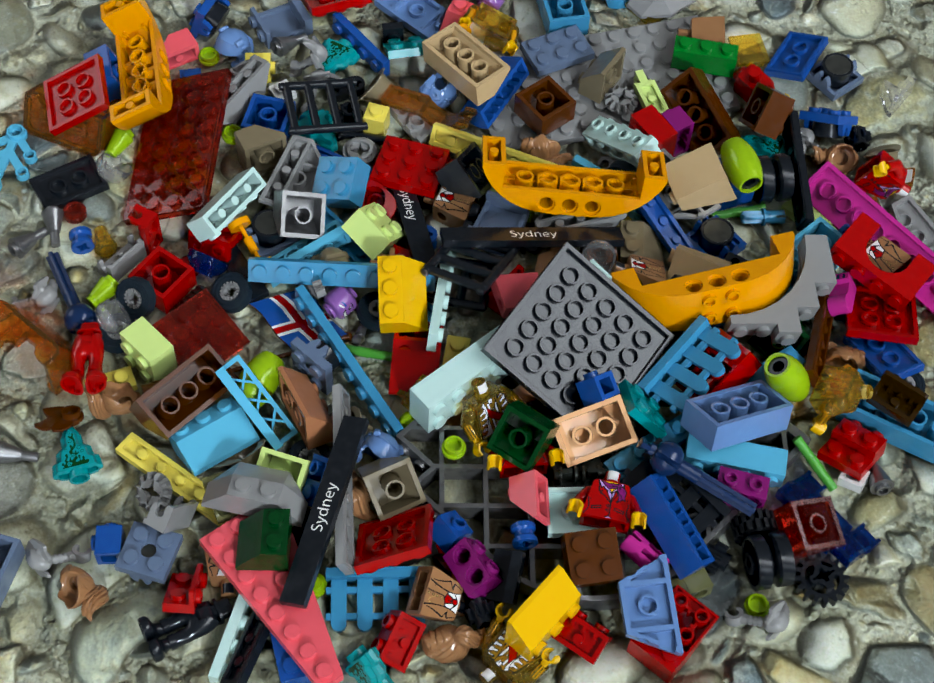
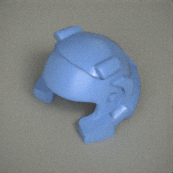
M223 26L218 29L219 35L213 48L216 49L219 56L222 54L224 56L237 57L235 61L231 62V68L245 61V53H254L253 39L242 30L229 28V26Z
M437 72L429 77L419 88L417 101L427 107L444 109L450 106L457 98L456 88L451 83L446 84L443 81V76Z
M378 428L373 433L368 432L365 435L356 462L359 463L361 461L363 453L370 455L376 461L381 458L400 457L404 454V449L393 436L381 432V429Z

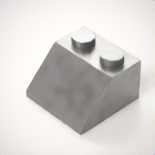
M288 190L274 192L273 217L279 237L317 240L324 235L326 194Z

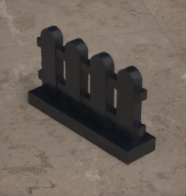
M659 437V438H658L656 441H654L653 443H655V444L657 445L658 443L662 442L663 440ZM645 452L641 455L644 460L632 471L627 468L623 472L626 477L622 480L621 484H626L631 489L655 472L649 463L650 455ZM675 473L671 476H666L672 488L680 495L678 498L685 510L688 511L692 507L698 513L692 519V522L699 534L709 525L714 529L718 525L715 519L718 518L722 521L731 512V509L721 499L681 475ZM682 482L688 489L685 490L679 483ZM700 500L706 507L703 508L697 501Z

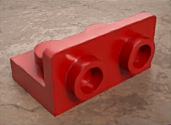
M227 226L221 230V235L213 241L207 239L199 242L189 229L188 249L229 262L231 260V250L242 239L241 231L231 233Z
M203 563L197 564L194 575L172 573L162 602V612L195 613L197 604L202 603L203 588L206 589L208 574L203 573Z
M390 610L383 618L382 629L378 637L373 640L370 648H377L380 658L385 665L400 673H405L427 625L403 611Z
M579 610L572 619L568 617L562 623L564 627L554 639L595 665L608 642H611L613 637L608 634L610 630L599 622L593 625L586 620L588 615Z

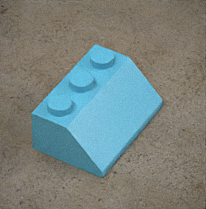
M230 396L202 411L171 436L169 440L175 454L192 474L197 476L258 442L260 438L242 407Z

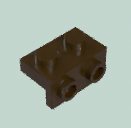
M886 370L873 389L872 398L867 399L866 402L909 428L923 408L929 395L920 388L906 382L899 375Z

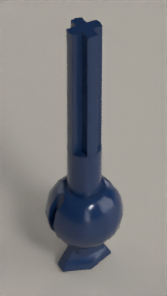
M51 251L48 253L49 256L46 257V260L68 308L63 317L64 325L70 333L77 335V330L80 329L82 323L97 322V316L89 305L80 302L59 252L53 253Z
M642 437L638 442L636 448L645 449V453L650 455L649 463L657 474L671 476L677 473L750 517L755 512V508L758 505L756 502L685 461L684 452L677 443L662 441L656 445L653 442L648 443L645 437Z

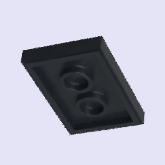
M91 154L28 179L44 209L48 206H57L60 209H64L110 189L108 182Z

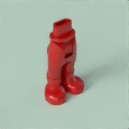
M97 322L82 323L80 329L77 330V335L71 349V369L60 377L61 388L70 394H83V380L87 361H89L85 378L87 392L89 394H97L106 387L107 376L102 370L104 359L103 334L100 330V324Z

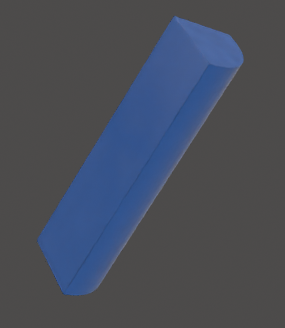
M501 57L510 66V71L495 96L479 106L470 99L460 110V113L463 117L471 116L468 121L469 123L482 129L490 128L530 74L522 57Z
M657 473L649 475L630 489V494L636 497L642 512L647 515L648 526L663 552L670 560V564L680 580L715 561L666 476Z

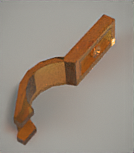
M390 84L381 98L382 105L418 115L432 127L435 122L458 130L466 129L469 127L472 117L477 115V109L467 106L460 113L445 111L438 107L429 95Z

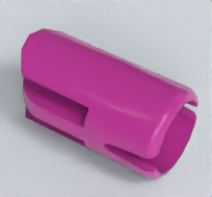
M637 530L632 531L633 534H629L619 547L640 568L650 564L663 554Z

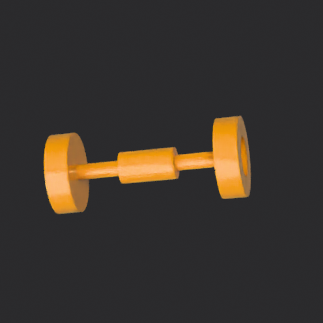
M245 215L232 221L228 225L230 232L237 233L241 231L245 238L243 241L250 253L254 254L255 257H260L256 243L252 236H248L245 230L251 224L249 217Z

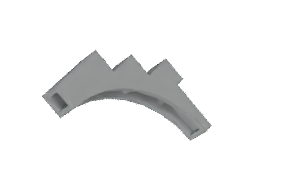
M804 235L797 246L799 260L797 278L789 293L765 309L748 314L730 315L723 326L724 331L735 337H743L745 335L766 337L770 335L772 344L785 346L795 344L802 333L800 320L812 319L820 308L818 296L829 295L837 284L827 235Z

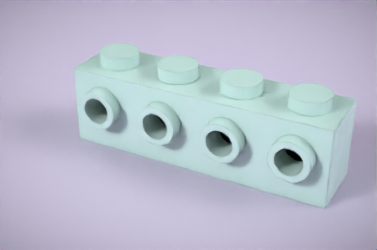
M600 115L582 132L592 149L617 160L627 161L636 168L641 150L661 152L658 147L659 142L654 136L643 134L638 129H631L624 123L619 124L611 118L607 119Z
M254 167L238 173L186 224L199 242L207 239L213 241L221 235L223 228L234 221L233 218L236 215H239L247 208L246 205L259 196L258 193L267 184Z

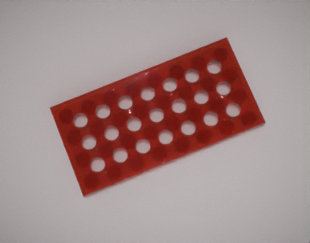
M229 68L171 80L173 94L171 110L143 123L123 221L127 226L133 225L130 223L128 216H133L137 219L136 212L133 211L136 203L158 213L159 220L198 213L209 202L232 77Z

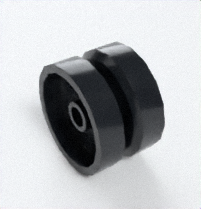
M775 153L770 158L767 155H757L763 169V184L754 192L753 198L756 203H771L773 199L778 202L790 201L794 193L795 179L793 165L788 154Z
M783 530L766 532L765 537L760 533L744 536L742 541V558L745 573L754 591L770 589L772 584L776 587L793 585L796 575L795 559L786 533Z

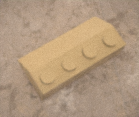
M456 22L422 42L424 61L477 106L495 96L510 71V66Z

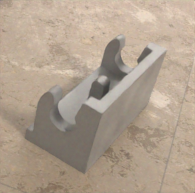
M129 234L127 236L128 243L105 263L102 259L97 262L98 273L104 277L109 274L118 282L147 256L144 241L140 238L135 241L133 234Z
M180 496L176 498L173 506L168 505L165 510L159 512L157 510L160 507V501L155 502L151 506L148 516L144 517L143 523L162 534L187 528L190 526L199 502L192 499L188 503L181 504L184 497Z

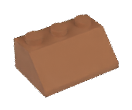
M284 366L278 367L281 400L307 449L310 450L333 442V415L329 416L326 401L319 398V391L315 382L311 383L307 374Z

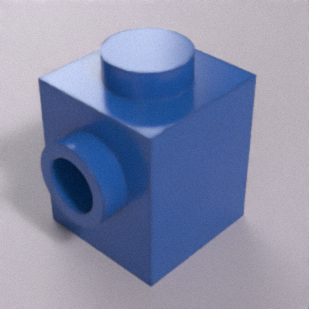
M597 370L583 375L584 380L575 383L584 407L620 394L611 370L598 374Z
M453 510L437 516L433 522L432 537L446 554L464 537L469 538L474 531L457 511Z
M116 523L96 525V535L91 536V550L94 551L98 565L116 563L126 541V534L122 525Z

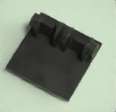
M601 456L567 468L566 463L555 462V466H552L554 487L592 486L594 479L604 480L605 468H602Z

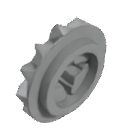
M617 85L615 89L610 88L608 93H605L604 103L610 111L616 114H628L637 108L638 95H635L634 89L628 90L627 86L620 88ZM622 96L625 97L623 101L619 103V98Z
M355 137L344 144L342 153L344 157H359L369 165L371 161H375L377 147L368 138ZM359 148H361L362 150L361 156L357 154Z
M155 471L147 472L139 477L140 480L135 485L137 494L134 496L138 498L139 506L144 507L146 511H150L151 506L155 502L160 501V507L157 512L165 509L172 498V486L169 479L164 474ZM154 486V491L160 495L151 497V493L148 492L147 488H153Z

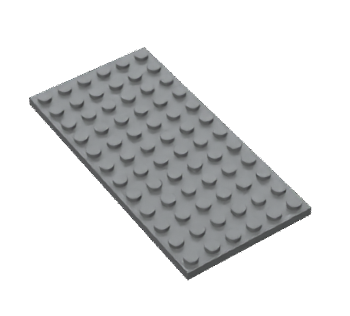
M694 15L584 35V37L595 52L594 59H597L602 52L620 47L626 48L622 76L613 89L618 85L620 88L627 86L628 90H633L635 71L643 69L647 79L655 80L659 90H661L686 71L670 68L677 30L689 29L691 19L699 16ZM520 47L513 55V57L523 58L530 73L515 94L549 75L576 101L574 119L546 135L547 139L559 142L560 146L586 141L582 132L599 115L607 119L611 118L619 124L624 123L629 127L631 114L643 109L638 100V106L633 112L616 114L606 107L604 100L598 104L579 94L578 78L582 72L588 70L592 60L538 77ZM502 51L493 52L499 58L510 56L507 51L504 54ZM705 74L727 113L739 111L741 105L728 78ZM514 94L490 128L486 130L489 136L505 137L507 147L520 151L523 138H535L538 135L514 112ZM620 97L619 103H621V101H623L625 97Z

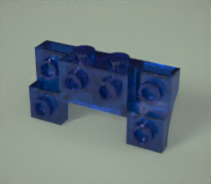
M810 470L778 489L775 497L792 513L790 519L793 521L794 526L798 530L803 531L817 549H821L825 554L830 552L836 559L840 560L839 562L844 567L848 568L880 544L881 540L879 538L876 540L865 529L866 525L864 523L851 531L853 527L821 496L826 491L827 486H822L813 478Z

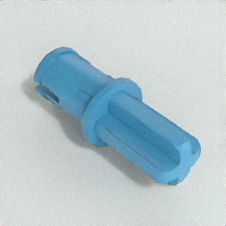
M761 208L759 211H742L740 220L742 224H760L761 226L774 223L784 224L786 217L777 218L776 216L786 214L783 209L766 210Z

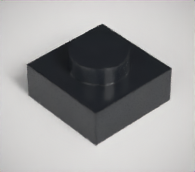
M403 22L382 24L383 43H388L389 39L394 38L404 41Z

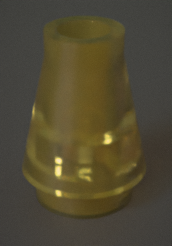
M105 226L95 227L93 230L95 253L101 258L112 257L116 253L117 243Z

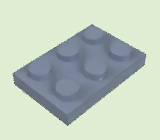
M577 25L520 42L521 51L538 77L592 60L595 57L594 50Z

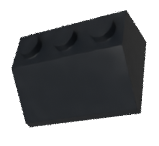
M475 141L455 154L435 172L438 182L448 192L480 198L491 187L482 168V151Z

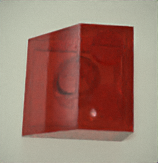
M831 496L790 501L773 510L778 529L783 530L790 540L794 559L811 556L846 545Z

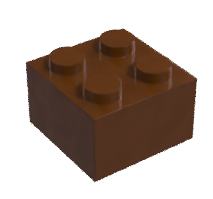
M549 75L515 94L514 112L537 135L544 134L546 136L574 119L576 101Z
M757 81L738 121L753 131L776 140L784 129V123L788 115L793 111L795 100Z
M616 527L564 533L560 537L565 572L576 588L615 583L624 579Z

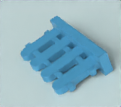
M699 315L637 385L648 399L652 397L657 403L663 400L671 405L669 408L671 412L676 414L680 411L683 413L685 400L690 399L694 393L705 395L709 391L706 379L710 375L721 377L725 373L722 361L726 357L737 359L741 355V350L737 345L739 343L738 340L734 337L729 340L720 335L721 332L717 327L712 329L708 319ZM707 347H710L719 353L712 357L704 351ZM693 364L703 371L696 375L688 370V368ZM678 382L687 389L680 393L672 388V386Z
M419 566L384 567L373 573L357 575L356 571L354 574L345 575L338 567H326L327 584H331V587H326V595H331V613H326V621H331V628L336 633H341L346 629L347 621H357V627L361 632H369L373 627V621L383 620L390 610H399V594H409L410 597ZM357 583V587H347V584ZM373 583H383V586H373ZM399 583H409V586H399ZM373 594H383V613H373ZM347 595H357V613H347ZM414 617L415 619H417V620L423 622L424 624H425V620H428V619H423V618Z

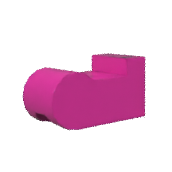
M849 272L835 274L837 284L827 299L828 311L832 317L852 313L857 287Z

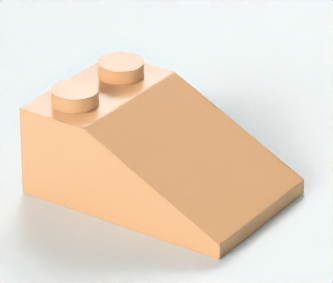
M621 394L552 420L560 425L555 436L560 449L564 451L567 468L639 442Z

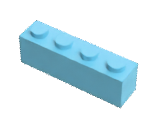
M688 433L685 443L684 460L705 473L713 474L717 477L720 466L768 477L770 478L769 487L781 488L786 476L788 450L742 442L711 452L693 435Z

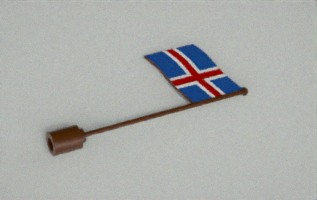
M295 291L249 303V306L254 308L265 319L276 336L290 349V342L296 337H299L306 344L318 339V333L314 328L311 329L308 326L303 311H298L294 304ZM313 297L342 340H352V334L350 332L345 333L336 325ZM291 351L277 356L280 359L291 356ZM242 366L232 368L234 373L243 370ZM161 380L140 385L142 395Z

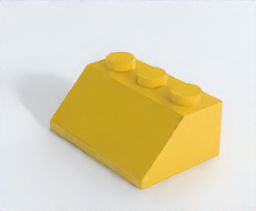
M402 255L377 256L380 333L428 331L426 276L421 274V269L425 263Z
M559 564L507 621L504 642L528 661L534 655L540 656L547 647L546 641L551 636L555 638L564 627L562 623L568 617L572 619L581 608L579 605L581 594Z

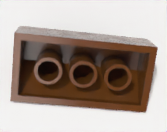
M690 67L660 90L669 109L680 105L695 123L689 144L691 151L711 142L718 156L721 154V146L726 140L733 137H741L702 69Z
M208 343L136 399L129 410L146 429L168 440L228 391L215 373L216 370L226 363ZM230 367L226 369L231 378L239 379Z

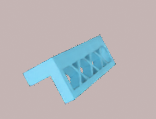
M335 219L325 225V233L317 240L301 239L272 258L310 260L314 255L320 254L327 247H337L340 249L352 241L350 236L341 228L340 222ZM270 283V284H271L272 287L274 288V287H276L277 285H279V284H281V283Z
M239 354L215 371L216 375L274 450L277 451L287 440L298 433L297 429ZM238 361L244 369L243 378H231L226 369ZM246 373L253 381L245 380ZM235 381L242 382L241 389L238 387ZM245 383L256 384L259 388L257 399L245 396L243 393ZM261 392L263 393V395L266 397L267 400H262V399H260V397H261ZM250 401L257 402L256 409ZM260 402L270 403L273 406L272 418L262 417L258 413ZM276 412L282 419H275ZM265 420L272 421L271 428L268 426ZM275 422L286 423L291 430L280 440L273 432Z

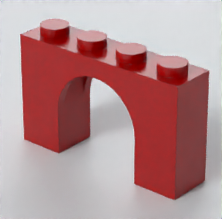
M862 212L831 248L832 261L901 313L933 274L934 264L921 254H918L909 266L901 272L890 273L876 267L867 255L866 246L881 225Z

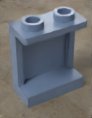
M288 0L286 4L261 13H257L254 7L250 8L249 24L252 29H256L259 41L261 43L264 42L267 49L271 48L273 37H295L304 33L307 35L313 33L312 17L301 0Z
M488 190L486 202L474 225H468V227H525L530 217V212L509 202L498 192ZM479 248L481 250L499 255L501 257L505 255L503 253L491 250L489 248Z

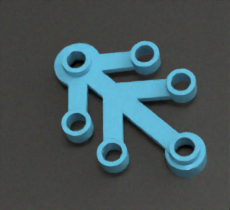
M20 124L10 125L6 130V134L0 137V147L6 145L5 149L0 150V191L2 189L1 179L9 162L15 169V174L19 181H27L30 178L28 168L23 166L14 152L17 145L23 152L26 164H35L38 160L36 152L31 150L26 142L28 132Z

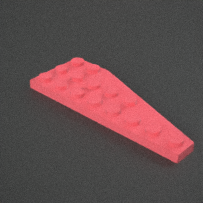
M239 514L199 539L201 547L311 683H339L344 680L342 669L314 591H312L307 609L282 605L279 601L298 548L293 533H291L289 571L235 569L239 525L242 520L249 516Z

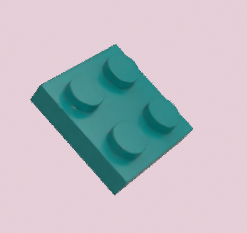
M411 36L405 41H400L399 38L389 39L388 43H383V51L388 59L422 56V42L424 38Z
M626 379L619 383L618 387L627 413L657 439L659 437L662 439L666 436L667 433L663 425L665 420L659 414L658 410L660 407L652 397L648 399L637 384L632 385Z

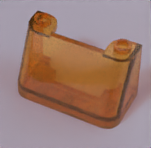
M43 82L25 92L24 128L29 134L85 155L91 154L94 157L106 148L114 129L117 128L110 122V111L107 109L54 136L49 132ZM121 99L112 100L110 106L121 101Z
M0 300V348L4 346V343H13L18 348L26 340L35 347V357L44 366L49 380L47 387L57 396L63 391L60 386V377L71 369L72 344L34 313Z

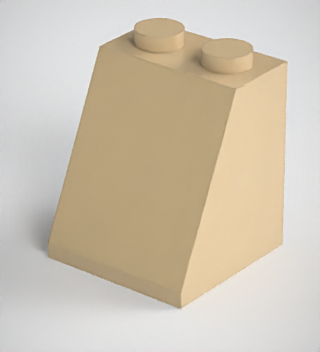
M711 142L665 163L668 177L666 188L671 187L672 191L669 192V196L673 204L678 203L682 211L737 199Z
M679 244L676 249L672 248L668 262H671L669 271L665 270L666 280L671 279L674 274L686 276L729 266L732 262Z

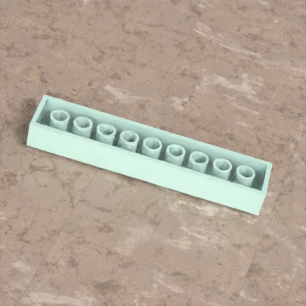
M594 259L590 260L593 265L612 280V276ZM499 326L410 388L409 414L427 433L441 428L447 419L453 415H459L472 401H478L483 394L479 393L477 386L484 384L486 381L488 390L490 388L494 389L508 376L504 370L480 351Z

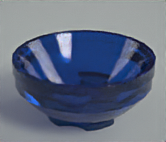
M193 248L188 250L187 258L190 265L194 267L196 272L212 279V277L225 273L228 268L227 264Z

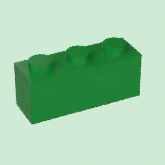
M676 35L670 68L687 70L690 67L702 69L705 74L733 78L739 45Z

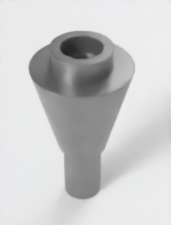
M304 33L295 37H273L271 49L274 54L282 57L298 44L304 42L303 38H308V36Z
M48 206L41 212V216L50 234L51 247L57 248L61 246L59 234L61 232L64 211L57 206Z
M42 227L34 233L10 238L8 240L9 252L14 257L23 258L38 240L49 234L48 230Z
M0 440V464L20 462L21 460L38 462V452L23 451L19 447Z
M876 462L869 470L870 492L874 495L884 496L893 489L894 482Z

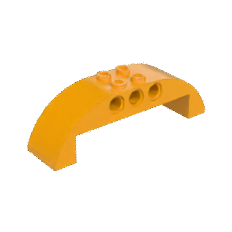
M110 0L100 5L102 21L115 35L121 101L109 106L110 122L119 129L130 130L171 110L173 94L169 62L161 33L146 1Z
M485 135L482 137V168L491 186L509 202L534 212L571 215L575 217L616 216L628 213L651 201L662 191L668 181L664 152L641 150L637 171L631 172L506 160L505 137Z
M793 231L770 236V256L643 286L634 268L611 273L612 281L669 331H686L699 315L707 318L710 325L724 323L730 315L748 314L765 309L785 295L793 278L795 234Z

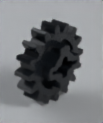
M817 552L814 558L807 554L805 560L800 559L797 564L798 567H796L793 584L799 586L795 592L796 594H804L803 601L812 600L811 605L813 607L817 602H820L822 608H825L828 602L830 605L835 606L838 600H843L845 593L849 589L847 583L850 576L843 575L847 568L838 566L839 559L831 561L830 554H827L825 558L821 557L820 552ZM808 570V579L805 580V572ZM834 581H837V588H836V590H834V587H835V584L833 583Z

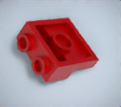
M843 418L832 430L830 439L818 451L817 458L860 481L884 454L887 439L879 431L874 430L871 432L863 428L862 424L857 420L850 421Z

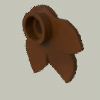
M76 405L43 408V413L47 418L35 423L34 427L41 431L52 430V432H62L71 428V426L78 425L84 419V413Z

